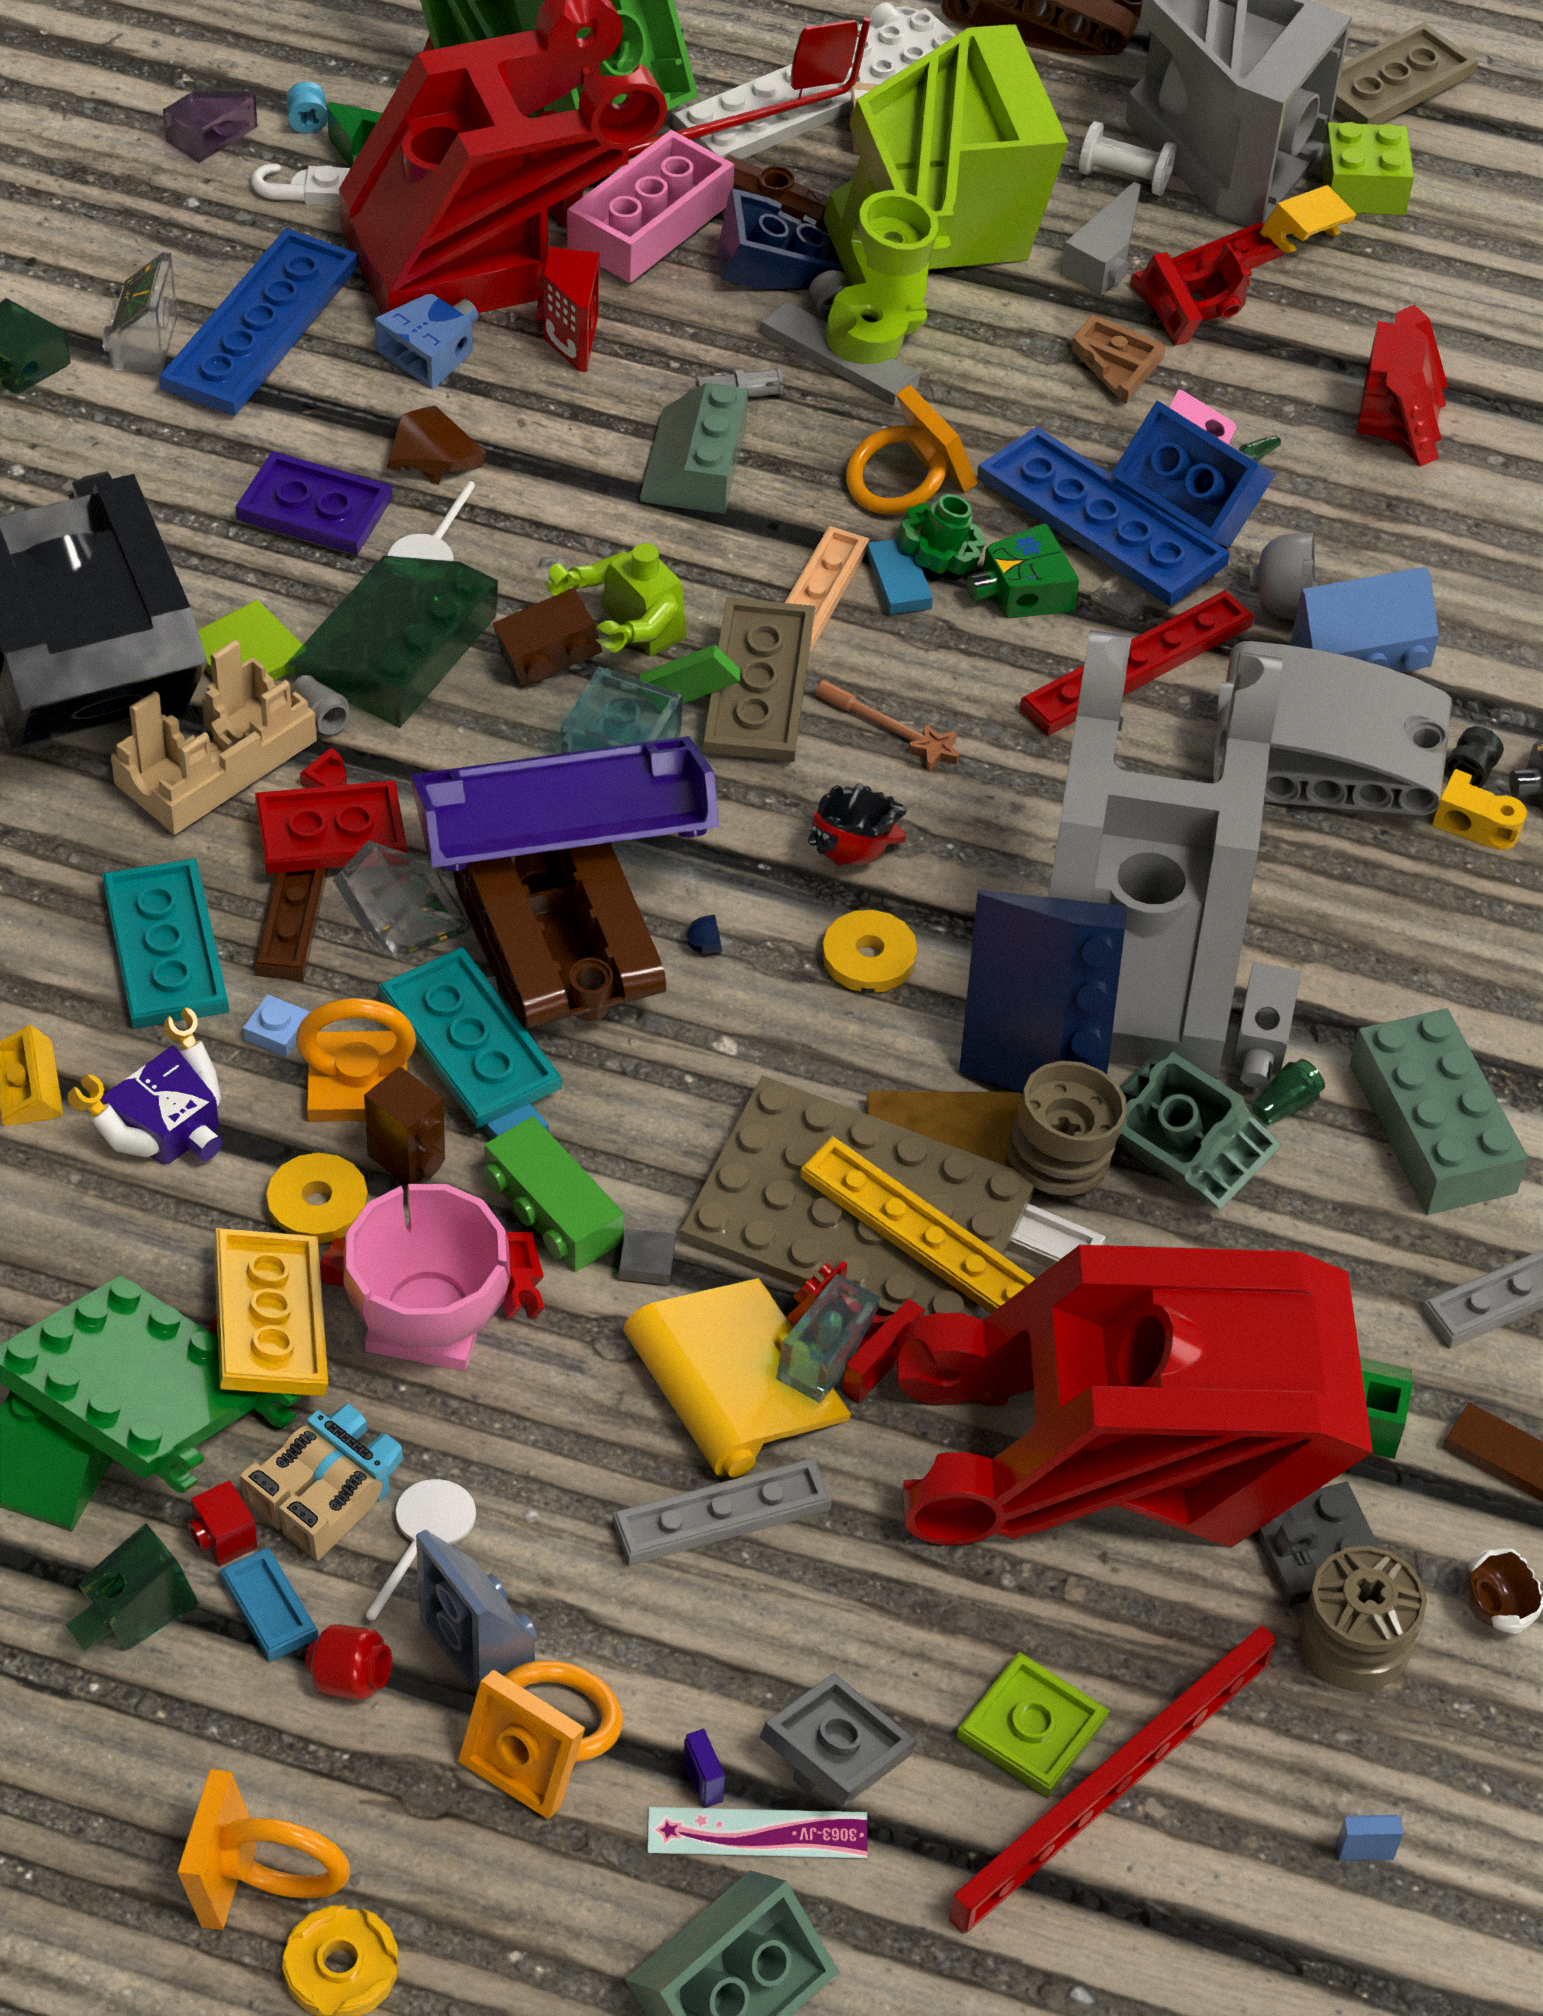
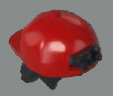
M857 783L853 788L847 786L844 789L836 785L831 788L828 794L822 796L818 809L813 812L808 842L811 846L816 845L819 854L825 855L839 866H843V864L860 866L874 862L883 853L888 844L905 842L906 832L895 823L905 816L907 811L903 804L894 801L893 796L884 797L883 792H872L869 786H863L861 783Z

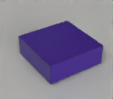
M705 1729L686 1734V1739H684L683 1765L701 1806L704 1805L707 1808L722 1803L725 1774Z

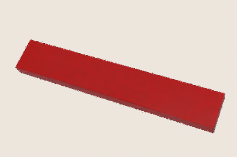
M1224 590L1133 638L1130 645L1123 696L1251 628L1254 615L1230 593ZM1084 665L1021 698L1020 710L1047 736L1076 722Z

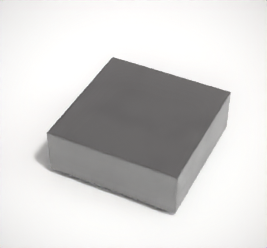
M625 1228L619 1280L670 1285L676 1234Z

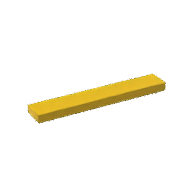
M834 1136L801 1168V1179L990 1313L994 1312L1035 1280L1030 1274Z

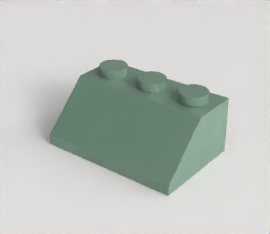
M705 383L663 408L640 495V502L721 514L726 513L746 430L747 388Z
M749 1870L631 1973L625 1981L646 2016H792L839 1973V1970L788 1882Z

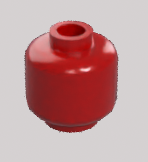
M332 1624L321 1632L317 1640L310 1643L306 1653V1669L309 1673H312L314 1685L322 1694L365 1700L370 1698L378 1689H382L389 1680L392 1669V1653L390 1647L385 1645L382 1636L374 1629Z

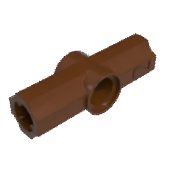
M729 154L724 158L734 163V189L771 198L782 204L780 211L801 221L804 215L817 221L815 226L821 231L825 232L827 230L823 217L829 196L795 183L793 172L786 167L770 166L762 169Z

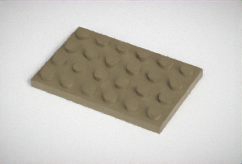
M762 1075L680 1230V1240L799 1287H802L813 1275L822 1282L825 1278L818 1271L826 1263L835 1269L842 1261H845L847 1263L846 1279L857 1287L861 1295L858 1303L868 1311L879 1316L893 1315L909 1298L925 1309L924 1316L934 1313L957 1312L976 1317L981 1307L801 1179V1168L834 1136L1003 1256H1005L1014 1232H1016L1036 1190L1034 1185L1013 1168Z

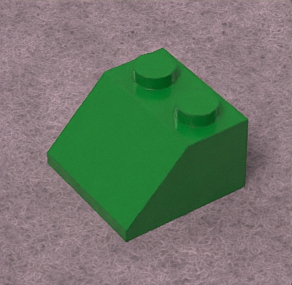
M10 1391L0 1407V1507L72 1532L112 1458Z

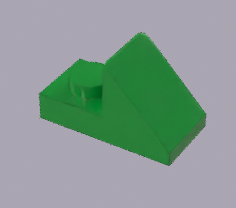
M329 102L327 106L329 139L351 168L382 113Z

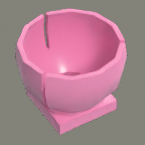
M408 1184L409 1224L407 1226L403 1207L404 1192L402 1186H399L368 1202L346 1233L343 1284L351 1304L368 1328L365 1337V1352L466 1372L477 1334L486 1327L503 1303L510 1281L509 1243L506 1231L484 1200L448 1184Z

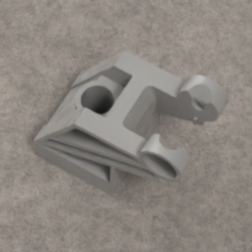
M1143 0L1140 21L1150 30L1145 75L1129 93L1125 121L1156 152H1161L1166 142L1176 144L1173 171L1215 215L1245 227L1259 222L1265 225L1276 205L1289 196L1322 153L1327 124L1332 122L1352 17L1309 0Z
M1090 630L1049 897L1126 906L1125 933L1109 1062L1141 1067L1149 1058L1162 1061L1167 1059L1173 1051L1217 1079L1227 1035L1259 850L1269 750L1278 705L1283 658L1240 652L1227 725L1222 727L1219 746H1224L1219 781L1216 783L1194 782L1127 772L1115 765L1113 758L1117 731L1122 730L1124 719L1121 705L1132 636Z

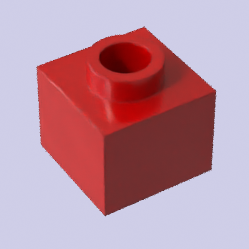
M230 1480L191 1498L194 1520L188 1522V1528L192 1539L201 1552L207 1549L210 1551L219 1567L258 1548L255 1520Z

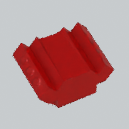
M1415 305L1396 312L1395 324L1381 321L1377 323L1363 388L1357 433L1377 436L1395 442L1421 467L1439 459L1435 442L1442 440L1438 419L1440 408L1446 406L1442 390L1447 388L1448 384L1430 318Z

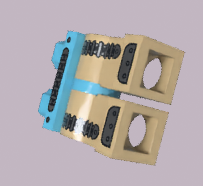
M349 1403L342 1406L329 1417L320 1410H317L307 1419L308 1425L296 1430L288 1438L284 1446L261 1466L254 1462L239 1475L244 1503L277 1530L282 1527L283 1535L316 1562L372 1508L376 1501L380 1502L390 1492L389 1476L403 1460L401 1445L387 1433H381L367 1447L357 1441L368 1430L367 1421Z

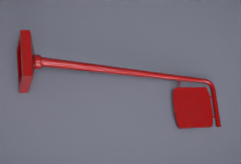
M863 18L860 33H857L858 26L855 20L808 26L802 30L796 46L790 78L791 87L794 90L800 89L799 98L675 132L689 140H694L845 94L856 84L871 18ZM857 37H859L858 44H857V49H856V53H855V57H854V62L852 63V59H853V55H854V51H855V46H856V40H857ZM852 67L850 78L844 85L801 97L802 90L805 88L843 83L849 69ZM556 111L539 112V117L556 114ZM663 135L652 137L644 144L629 149V159L635 158ZM584 189L550 206V209L563 227L567 226V209L583 197Z

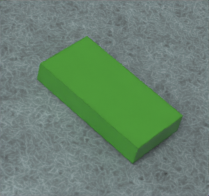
M714 644L641 673L639 687L666 711L740 682L741 669Z

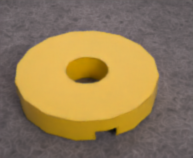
M876 910L853 911L837 918L827 928L822 944L824 967L831 977L846 988L861 992L862 988H874V993L886 992L902 985L913 973L918 952L915 935L907 924L890 913ZM864 947H872L879 950L881 954L868 957L859 953L858 950Z
M318 1152L300 1155L282 1164L270 1178L266 1198L270 1220L276 1227L278 1225L280 1229L286 1231V1234L318 1236V1244L333 1242L336 1237L343 1238L346 1236L347 1230H349L368 1203V1191L364 1176L353 1163L338 1155ZM313 1193H324L330 1197L328 1202L321 1205H311L305 1201V1198Z
M331 1905L310 1913L293 1928L284 1950L283 1977L290 1996L308 2013L316 2016H362L372 2012L389 1996L398 1977V1947L390 1927L375 1913L361 1908V1911L347 1909V1905ZM337 1951L350 1952L357 1959L356 1964L350 1970L342 1973L329 1970L324 1963L329 1955Z

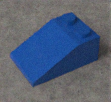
M1156 400L1111 473L1112 476L1209 539L1228 548L1232 545L1276 475L1257 461Z

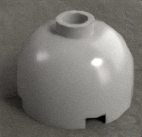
M1293 533L1281 535L1271 540L1262 549L1259 564H1251L1250 590L1259 591L1264 608L1270 614L1281 619L1295 620L1301 590L1314 587L1315 542L1313 533Z

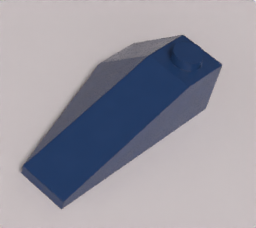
M734 188L731 189L717 250L721 280L756 289H809L812 281L818 275L831 270L841 271L845 274V270L840 263L830 235L815 226L816 220L804 215L801 221L780 211L782 204L771 198Z

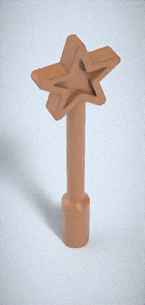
M822 680L819 683L815 692L817 697L846 712L852 710L911 741L908 752L925 757L927 770H932L939 761L952 764L958 763L959 753L952 747L957 738L955 731L939 735L929 725H925L922 735L857 701L855 695L828 681Z

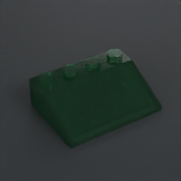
M383 555L285 664V671L297 677L310 675L319 683L343 695L348 703L401 728L496 618L498 580L458 561Z

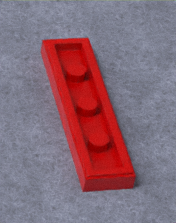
M1259 222L1173 257L1171 260L1178 273L1184 275L1196 272L1197 265L1202 261L1212 257L1217 258L1226 243H1230L1234 251H1241L1243 259L1239 261L1243 267L1249 266L1250 269L1283 256L1284 251L1269 237H1263L1260 231L1264 224ZM1144 270L1132 274L1130 286L1154 309L1139 281Z

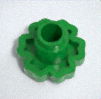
M953 494L942 495L932 506L919 503L916 507H909L896 534L900 542V548L906 553L915 555V562L918 565L929 568L936 573H944L948 569L957 575H963L967 571H972L976 568L986 540L982 536L981 528L972 524L971 505L964 498Z

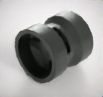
M1468 727L1458 739L1456 748L1446 758L1445 774L1450 780L1454 770L1458 769L1472 775L1470 784L1481 788L1489 778L1491 768L1497 765L1503 755L1504 747L1502 741L1493 731L1485 727Z

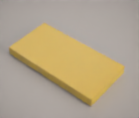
M216 1228L213 1246L220 1389L326 1396L328 1371L318 1236Z

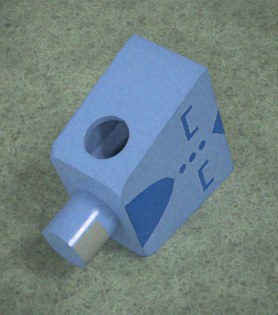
M434 294L421 296L375 319L376 351L431 389H434L471 354L473 350L472 324L478 320L477 309L467 299H463L454 306H450Z

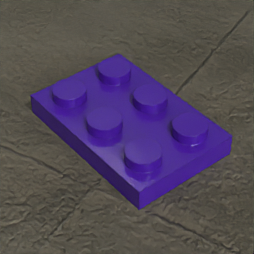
M272 451L236 505V520L358 555L393 499L392 485Z

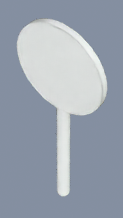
M469 481L465 485L433 535L412 534L399 539L392 545L388 552L387 564L391 575L397 581L410 587L425 588L437 585L449 576L454 564L453 553L448 544L441 538L475 488L473 481Z
M430 1479L412 1485L400 1496L396 1505V1522L400 1531L412 1543L367 1611L366 1618L369 1621L376 1619L417 1555L416 1534L426 1529L448 1544L453 1545L470 1533L476 1519V1506L471 1495L463 1487L447 1480Z

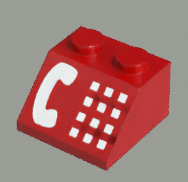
M550 247L546 264L539 263L537 270L536 287L537 289H543V296L539 295L536 319L537 321H543V339L578 371L587 372L599 318L600 252Z

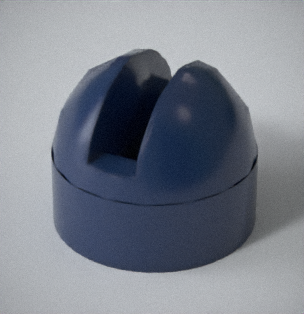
M715 914L693 920L687 927L686 933L691 949L699 954L722 952Z

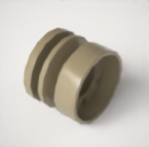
M1058 1061L1041 1066L1030 1074L1024 1087L1017 1109L1018 1113L1007 1141L1008 1160L1019 1174L1034 1185V1188L1049 1194L1073 1196L1089 1192L1103 1181L1110 1165L1115 1144L1127 1115L1126 1097L1117 1082L1102 1070L1085 1063Z
M1347 1547L1328 1556L1316 1571L1298 1634L1302 1656L1313 1672L1332 1686L1353 1692L1378 1690L1396 1681L1408 1665L1415 1639L1418 1636L1419 1628L1424 1618L1427 1599L1422 1580L1409 1563L1390 1551L1376 1547Z

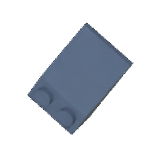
M426 1529L416 1534L420 1620L474 1692L477 1694L481 1680L492 1670L504 1676L519 1665L535 1661V1642L538 1641L536 1630L524 1613L521 1612L516 1615L509 1606L506 1592L498 1578L492 1573L486 1576L474 1559Z

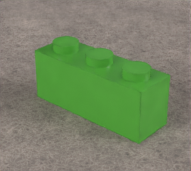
M534 1116L529 1117L484 1144L485 1167H483L482 1172L487 1184L495 1193L499 1194L502 1192L512 1203L517 1217L524 1225H532L543 1237L547 1250L554 1258L558 1260L562 1258L574 1272H577L623 1243L624 1212Z

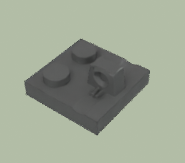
M1348 1481L1319 1488L1254 1532L1288 1606L1308 1601L1316 1571L1328 1556L1347 1547L1372 1546L1380 1549Z
M836 1673L831 1674L766 1721L760 1735L762 1740L796 1768L792 1780L807 1793L811 1792L813 1787L817 1785L842 1807L911 1756L917 1742Z

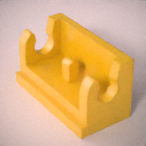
M1326 185L1279 202L1260 233L1264 238L1269 237L1282 251L1292 253L1296 251V247L1288 241L1286 235L1293 233L1301 241H1305L1310 235L1321 231L1330 236H1336L1341 233L1337 225L1352 223L1357 214Z

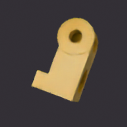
M1455 769L1441 797L1432 826L1493 849L1506 850L1514 847L1519 841L1527 817L1525 805L1514 797L1507 795L1496 796L1494 793L1471 785L1472 775Z

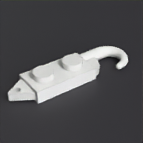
M279 164L260 166L251 176L253 189L264 198L305 201V205L340 207L339 187L350 168L309 166L308 169L296 173L290 184L268 183L263 180L266 175L279 172L281 170Z

